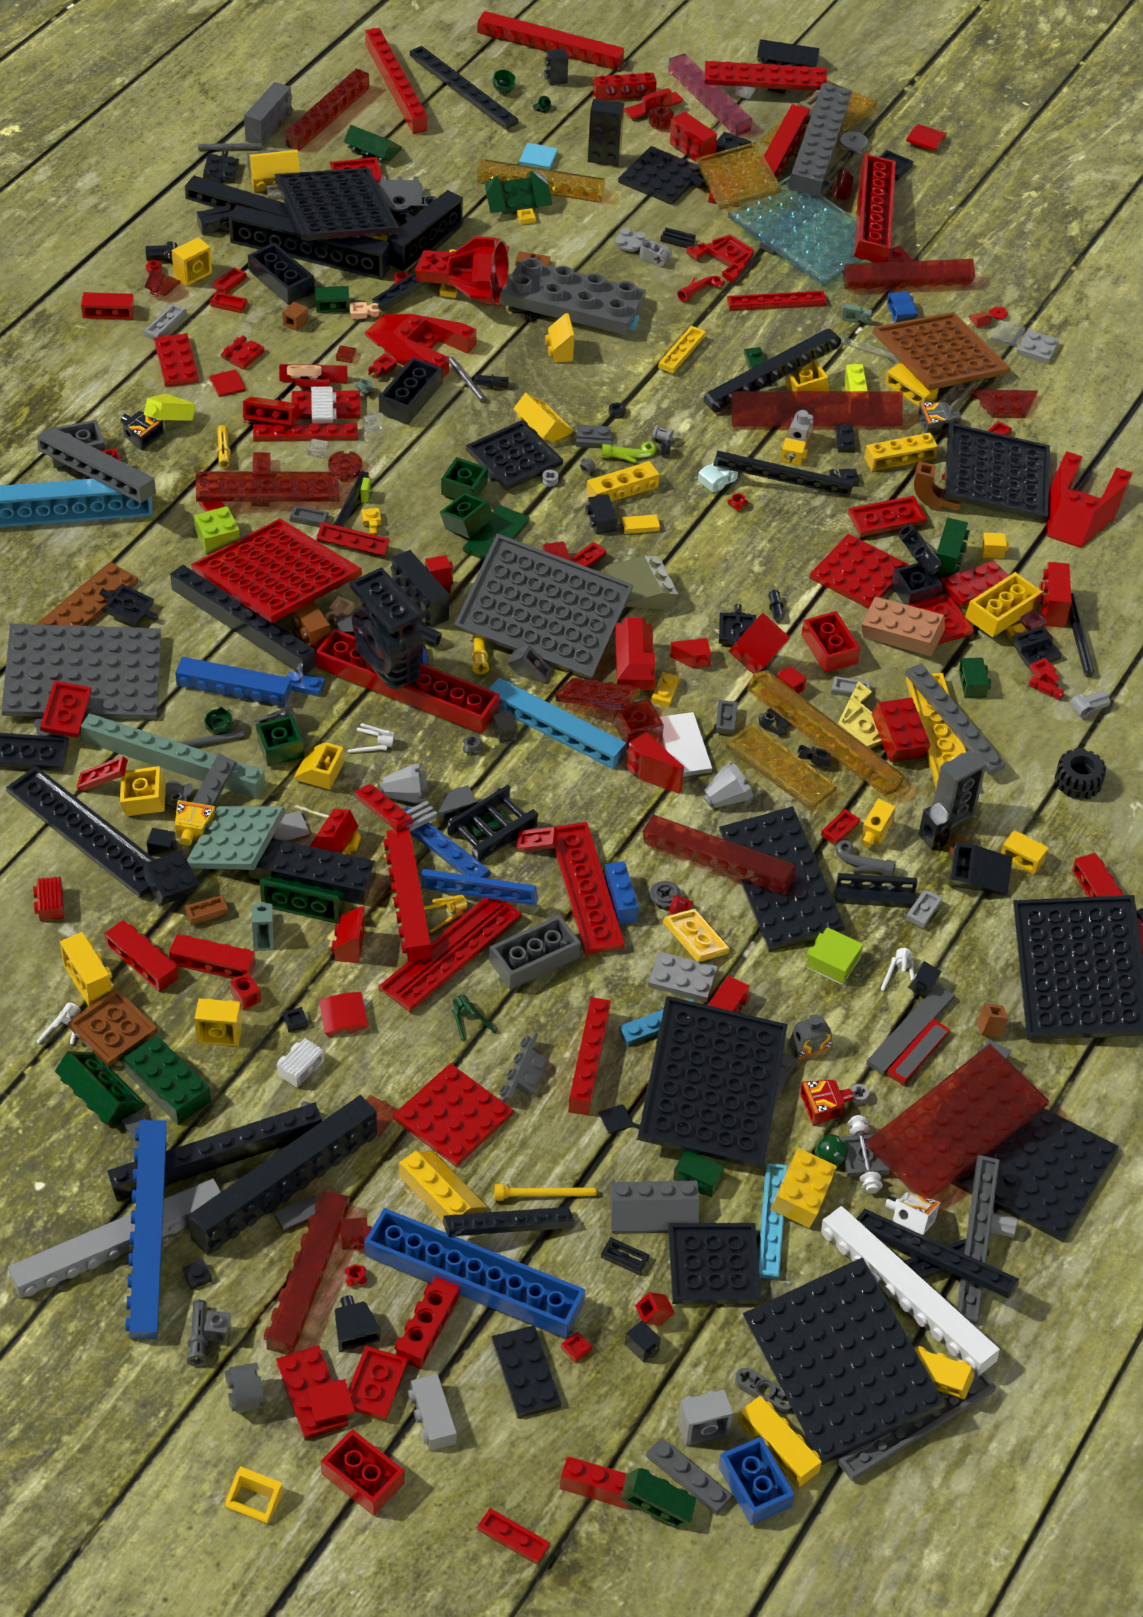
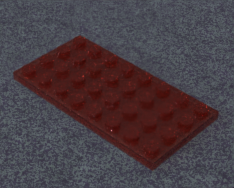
M988 1044L870 1137L865 1145L913 1194L925 1199H931L977 1162L978 1155L985 1156L1049 1104V1100L991 1044Z

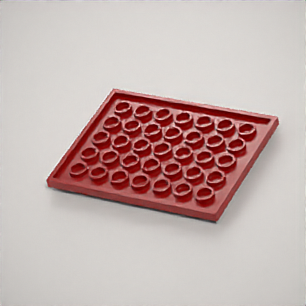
M280 518L191 564L194 572L224 590L271 623L279 621L280 618L294 613L297 609L310 604L312 601L363 575L360 567Z

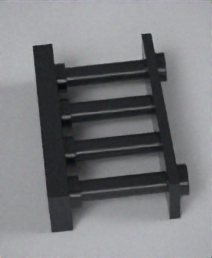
M509 785L497 789L492 795L460 815L452 817L448 822L447 834L451 836L458 831L473 846L472 857L479 862L517 839L519 831L531 830L537 826L538 813L534 809L524 813L509 799L511 788ZM503 803L518 819L508 822L495 807ZM488 812L503 828L494 832L480 817ZM472 821L488 838L478 841L465 828L467 822Z

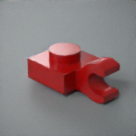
M1043 658L1030 664L1029 670L1037 678H1040V681L1046 679L1048 683L1056 686L1055 688L1059 687L1056 682L1060 680V677L1055 674L1056 668L1047 659Z

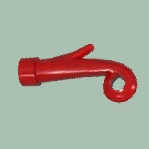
M709 276L696 282L697 278L694 277L687 287L678 290L677 296L680 301L686 302L691 299L692 295L707 285L712 284L714 287H722L725 281L719 276Z

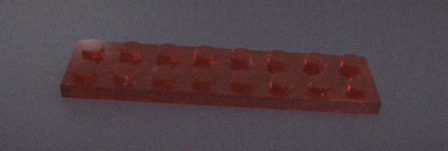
M195 471L196 502H339L340 498L338 472Z

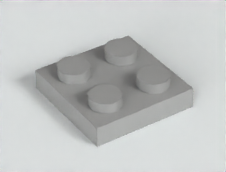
M1028 330L1017 349V355L1048 364L1059 344V339Z

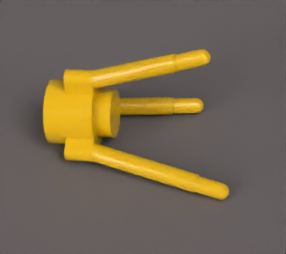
M463 895L432 900L433 904L424 906L425 910L447 905L449 912L455 913L429 930V934L439 930L457 917L464 915L463 911L467 910V902Z

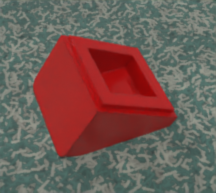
M981 312L969 315V319L975 327L991 324L992 314Z

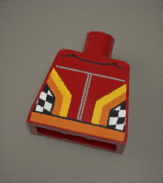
M833 1079L804 1081L801 1084L800 1096L812 1126L841 1116L844 1111L845 1102L853 1101L851 1089L840 1090L837 1082Z

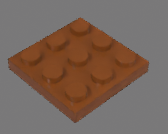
M117 988L68 1022V1028L108 1067L157 1033V1027Z

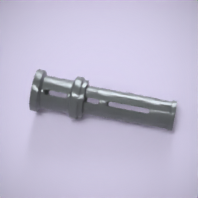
M202 1299L193 1301L192 1336L188 1340L190 1354L187 1357V1363L195 1367L204 1366L207 1363L205 1353L208 1340L204 1336L207 1302Z

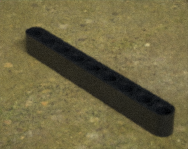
M825 329L708 391L704 395L703 401L713 412H720L836 350L841 345V338L832 329Z

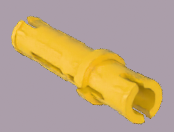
M220 425L217 428V456L219 457V466L221 468L230 466L229 456L231 455V450L228 445V427L225 425Z

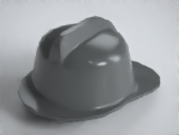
M294 703L281 710L257 718L254 722L261 720L267 722L293 715L297 723L292 707Z

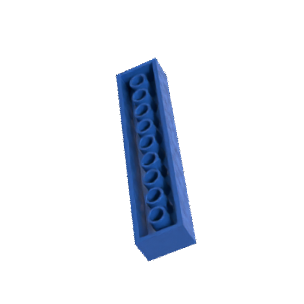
M383 1208L364 1242L366 1257L430 1283L433 1282L436 1276L460 1286L461 1296L566 1339L585 1302L586 1289L456 1236L448 1237L446 1232L387 1208Z

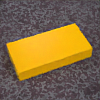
M657 514L622 517L624 534L660 531Z

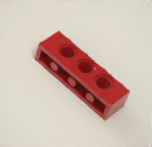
M654 72L616 74L611 76L601 75L593 79V94L595 99L606 101L642 98L656 92L657 81Z
M436 1276L431 1284H427L422 1302L418 1301L414 1309V1317L408 1319L403 1337H399L394 1347L396 1355L408 1358L409 1365L422 1369L459 1299L460 1286ZM428 1320V1321H430V1322H429V1323H423L422 1321ZM418 1338L420 1341H413V1339Z

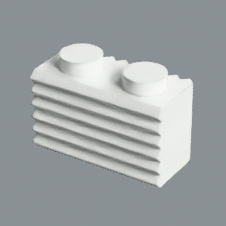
M311 387L312 424L333 423V419H337L336 408H333V403H336V392H333L332 387Z
M306 1038L300 1043L296 1042L292 1046L291 1052L286 1057L282 1056L277 1063L278 1075L299 1088L313 1071L318 1069L321 1063L324 1062V1051Z

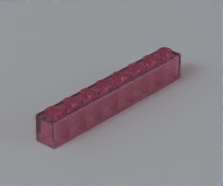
M685 53L669 58V73L733 135L738 136L751 131L752 118L718 85L704 84L705 72Z

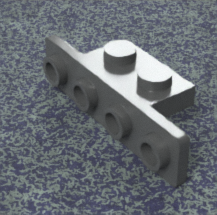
M534 1032L522 1039L520 1043L521 1049L513 1059V1068L506 1075L507 1082L499 1091V1095H501L499 1099L505 1103L512 1098L516 1087L530 1096L535 1094L548 1064L547 1059L532 1050L538 1033Z

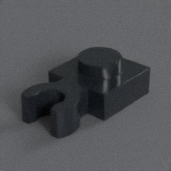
M800 745L798 748V758L810 759L811 763L817 766H830L832 761L830 751L816 747L810 749L804 745Z

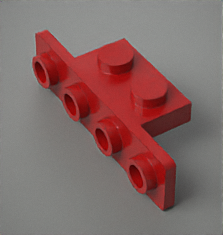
M669 88L643 96L642 103L624 109V112L630 119H636L682 103L683 98L677 92H672Z
M313 364L279 365V381L295 382V386H299L302 389H307L309 386L330 387V382L347 383L348 381L347 365H317L321 366L322 374L316 379H310L308 376L291 378V375L287 374V366Z

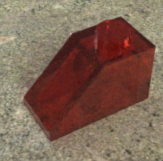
M151 269L144 288L149 289V293L158 297L159 294L166 296L181 281Z

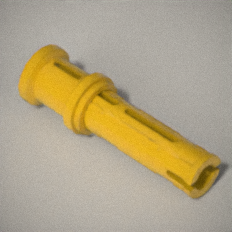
M473 635L474 652L472 653V660L474 664L472 669L476 674H485L489 671V664L487 663L488 653L485 651L484 639Z

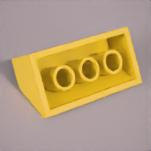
M415 1151L399 1162V1177L442 1221L444 1215L484 1213L488 1210V1207L433 1151Z

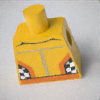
M879 798L877 799L863 824L860 842L864 847L870 848L872 844L881 845L894 826L895 806Z
M178 800L175 831L176 836L181 838L180 843L182 845L190 846L193 840L198 841L204 835L205 827L215 816V806Z

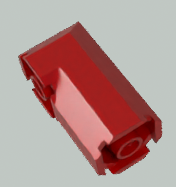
M627 617L623 620L622 624L619 625L617 623L615 625L617 690H654L655 653L653 647V626L650 623L648 625L642 617Z

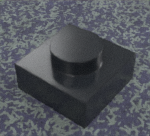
M691 172L689 176L697 187H708L711 182L701 172Z
M204 1260L182 1267L191 1290L212 1282V1277Z

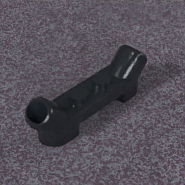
M908 524L899 531L898 537L928 575L935 574L941 569L942 562L913 525Z

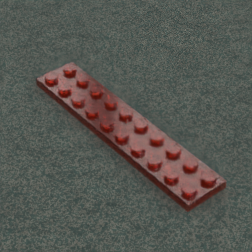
M732 391L731 426H791L795 414L799 410H805L809 415L813 416V426H835V424L902 426L903 391Z

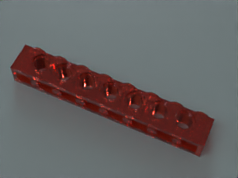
M357 68L286 130V146L297 151L303 149L369 90V73Z

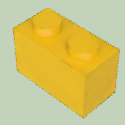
M1014 830L1004 842L1001 853L1013 857V864L1035 874L1046 859L1048 847Z

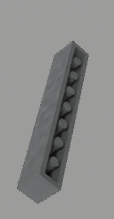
M54 427L37 435L38 450L140 503L156 494L155 478Z

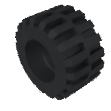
M1078 748L1074 749V751L1068 750L1059 759L1055 773V784L1058 785L1060 791H1064L1063 794L1066 796L1070 795L1074 799L1075 797L1078 799H1089L1091 796H1096L1100 792L1105 778V762L1103 759H1100L1098 754L1095 755L1091 750L1090 752L1086 751V749L1079 750Z

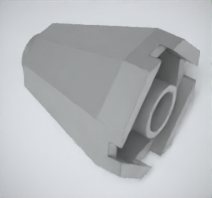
M730 762L720 770L706 787L703 798L708 806L712 805L717 808L746 801L753 797V793L749 784L745 783V777L735 763Z
M423 763L412 764L384 777L383 781L380 782L381 792L389 798L412 803L427 801V797L423 798V794L428 793L426 772L420 769L423 767Z

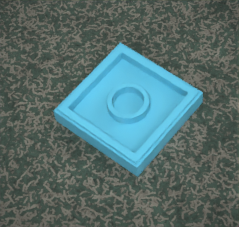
M527 143L519 160V166L550 171L558 148Z

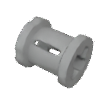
M656 425L653 430L652 440L658 439L665 442L670 440L671 442L673 429L667 430Z

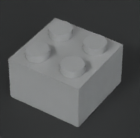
M711 1390L704 1395L696 1397L692 1395L680 1400L677 1423L685 1446L729 1436L733 1412L725 1390Z

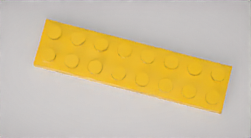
M932 673L931 675L949 695L943 673ZM906 676L905 681L910 698H913L931 744L926 755L935 787H937L941 765L946 761L953 760L961 753H966L962 742Z

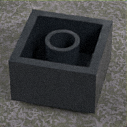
M919 563L893 570L891 586L905 605L941 595L942 583L935 574L928 575Z
M182 850L145 863L142 874L158 907L194 894L199 885Z

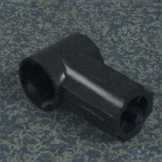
M169 241L164 245L146 246V260H165L167 263H173L172 250L177 248L178 245L175 242Z
M422 620L418 621L417 624L423 643L437 647L440 644L442 633L427 627Z

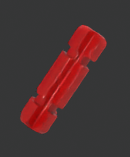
M1032 676L1029 680L1028 685L1030 687H1037V690L1049 696L1053 695V698L1060 700L1064 695L1063 689L1058 687L1056 689V686L1044 680L1039 681L1040 678Z

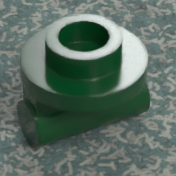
M541 96L538 99V103L533 105V109L535 111L538 109L544 112L548 111L551 108V101L549 97Z

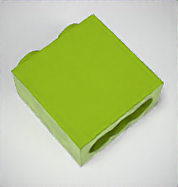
M827 927L823 934L819 933L815 941L816 945L814 948L810 947L806 954V958H808L807 968L843 985L861 958L863 944Z

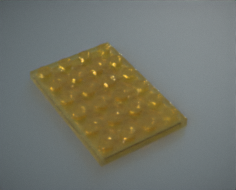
M756 142L696 158V164L699 166V170L719 209H728L731 206L742 205L749 201L760 200L763 197L781 193V187Z

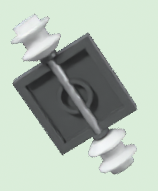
M856 1115L848 1121V1127L851 1128L849 1131L851 1136L841 1137L847 1142L849 1147L847 1157L844 1160L847 1177H860L859 1180L863 1184L861 1186L862 1191L868 1194H875L883 1186L882 1182L879 1181L881 1175H887L890 1172L882 1134L867 1135L870 1132L868 1118Z

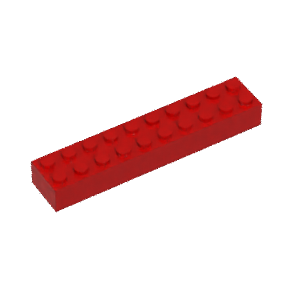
M865 153L859 176L853 257L873 261L877 264L886 263L891 248L896 161Z
M337 629L331 631L316 651V668L481 734L500 707L499 693L421 662V676L418 680L399 689L389 688L355 650V636Z

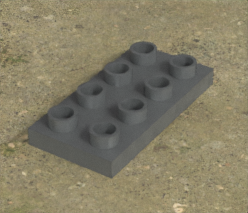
M527 258L519 261L501 290L499 304L555 318H560L564 314L569 313L570 321L626 335L645 301L646 289L638 288L630 281L617 283L605 280L602 275L597 273L584 275L573 272V269L568 266L552 267L543 265L536 258Z

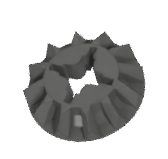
M661 881L651 887L649 895L651 901H654L656 906L661 905L664 909L666 906H671L673 895L681 896V890L672 882ZM669 893V897L662 898V894L666 895Z

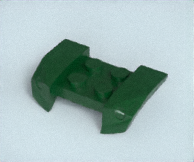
M529 171L526 173L527 178L500 181L499 176H495L484 181L490 214L499 212L511 214L517 213V210H535L542 206L552 205L549 184L545 175Z

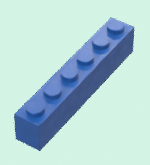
M183 656L175 672L176 685L283 707L286 706L292 691L291 678Z

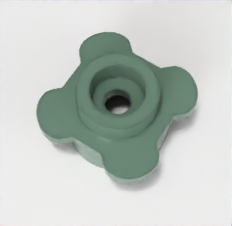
M360 379L359 384L355 383L354 385L363 394L374 392L373 384L369 380Z

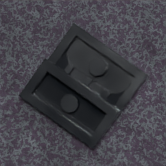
M1044 626L1020 633L1011 638L1019 656L1029 669L1030 664L1043 658L1047 659L1050 663L1061 659L1062 653L1052 643L1053 637Z

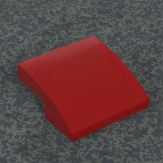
M917 124L908 135L906 141L935 151L940 147L941 141L946 139L947 133Z
M362 992L342 993L319 1000L324 1032L327 1037L346 1030L352 1034L369 1027Z

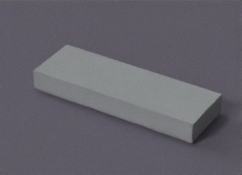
M172 303L143 331L144 336L152 340L155 337L164 336L187 314L186 309Z

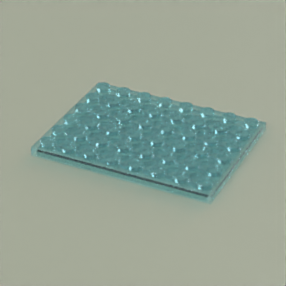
M791 175L729 212V219L823 286L863 261L853 257L856 219L821 194L817 197L788 189Z

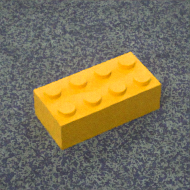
M1015 572L971 600L965 618L991 637H994L1037 609L1043 591Z

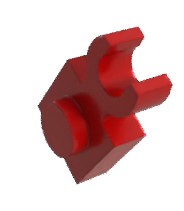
M384 353L368 368V374L375 373V379H378L382 372L387 374L397 366V360Z

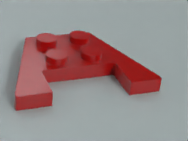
M730 234L713 239L712 243L705 244L703 242L695 248H692V246L687 247L686 254L696 260L707 253L711 254L729 266L722 271V277L734 283L754 255V249Z

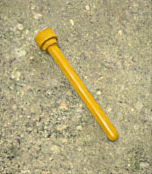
M494 1184V1201H504L508 1197L596 1196L598 1194L596 1188H508L504 1184Z

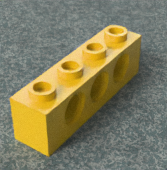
M648 461L587 480L586 494L589 497L609 494L611 502L657 488L659 485V473L652 463Z

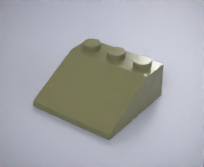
M644 555L605 567L607 575L633 584V589L625 605L627 607L670 610L678 596L660 557Z

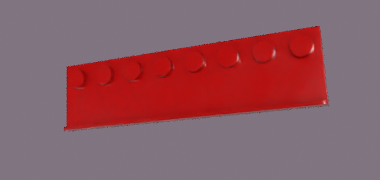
M489 898L482 899L430 943L432 958L408 961L378 986L379 991L384 992L410 1013L519 921L522 913L506 901Z

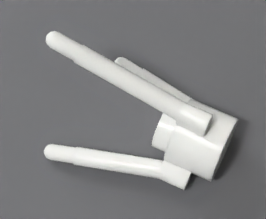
M361 723L360 726L366 729L357 728V731L378 736L377 743L381 745L349 749L348 753L375 750L387 751V747H392L394 732Z
M900 948L896 951V957L892 958L881 991L885 990L895 965L902 969L903 973L909 968L911 980L915 975L914 961L912 960V952L909 949Z
M67 1003L54 1022L37 1040V1044H40L61 1022L68 1025L69 1021L81 1013L80 1008L74 1003ZM73 1032L71 1034L70 1045L74 1044L76 1035Z

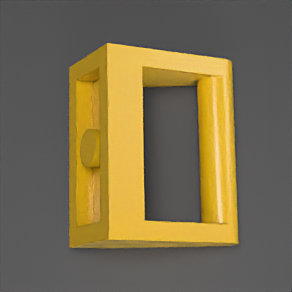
M240 1466L224 1507L268 1524L284 1494L283 1483ZM244 1487L271 1498L266 1513L234 1501L240 1488Z

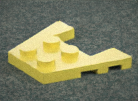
M858 682L837 724V728L864 750H868L883 743L872 718V712L862 704L871 695L872 691Z

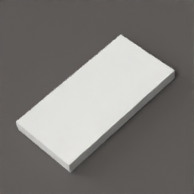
M694 713L657 717L656 722L664 747L684 766L683 777L712 773V766Z

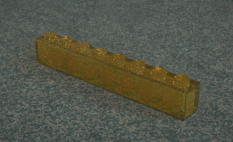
M481 159L477 169V183L484 184V181L495 176H499L500 181L527 178L526 173L534 171L545 175L549 184L550 194L554 196L601 203L605 192V178Z

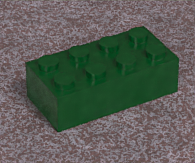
M158 1035L123 1058L125 1073L177 1125L211 1102L210 1087Z

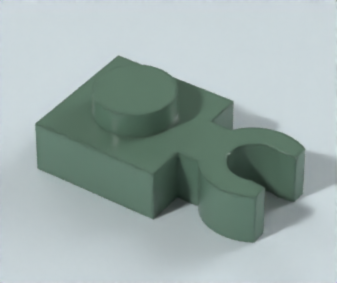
M845 303L842 320L858 323L861 320L863 323L869 324L872 311H862L861 306Z

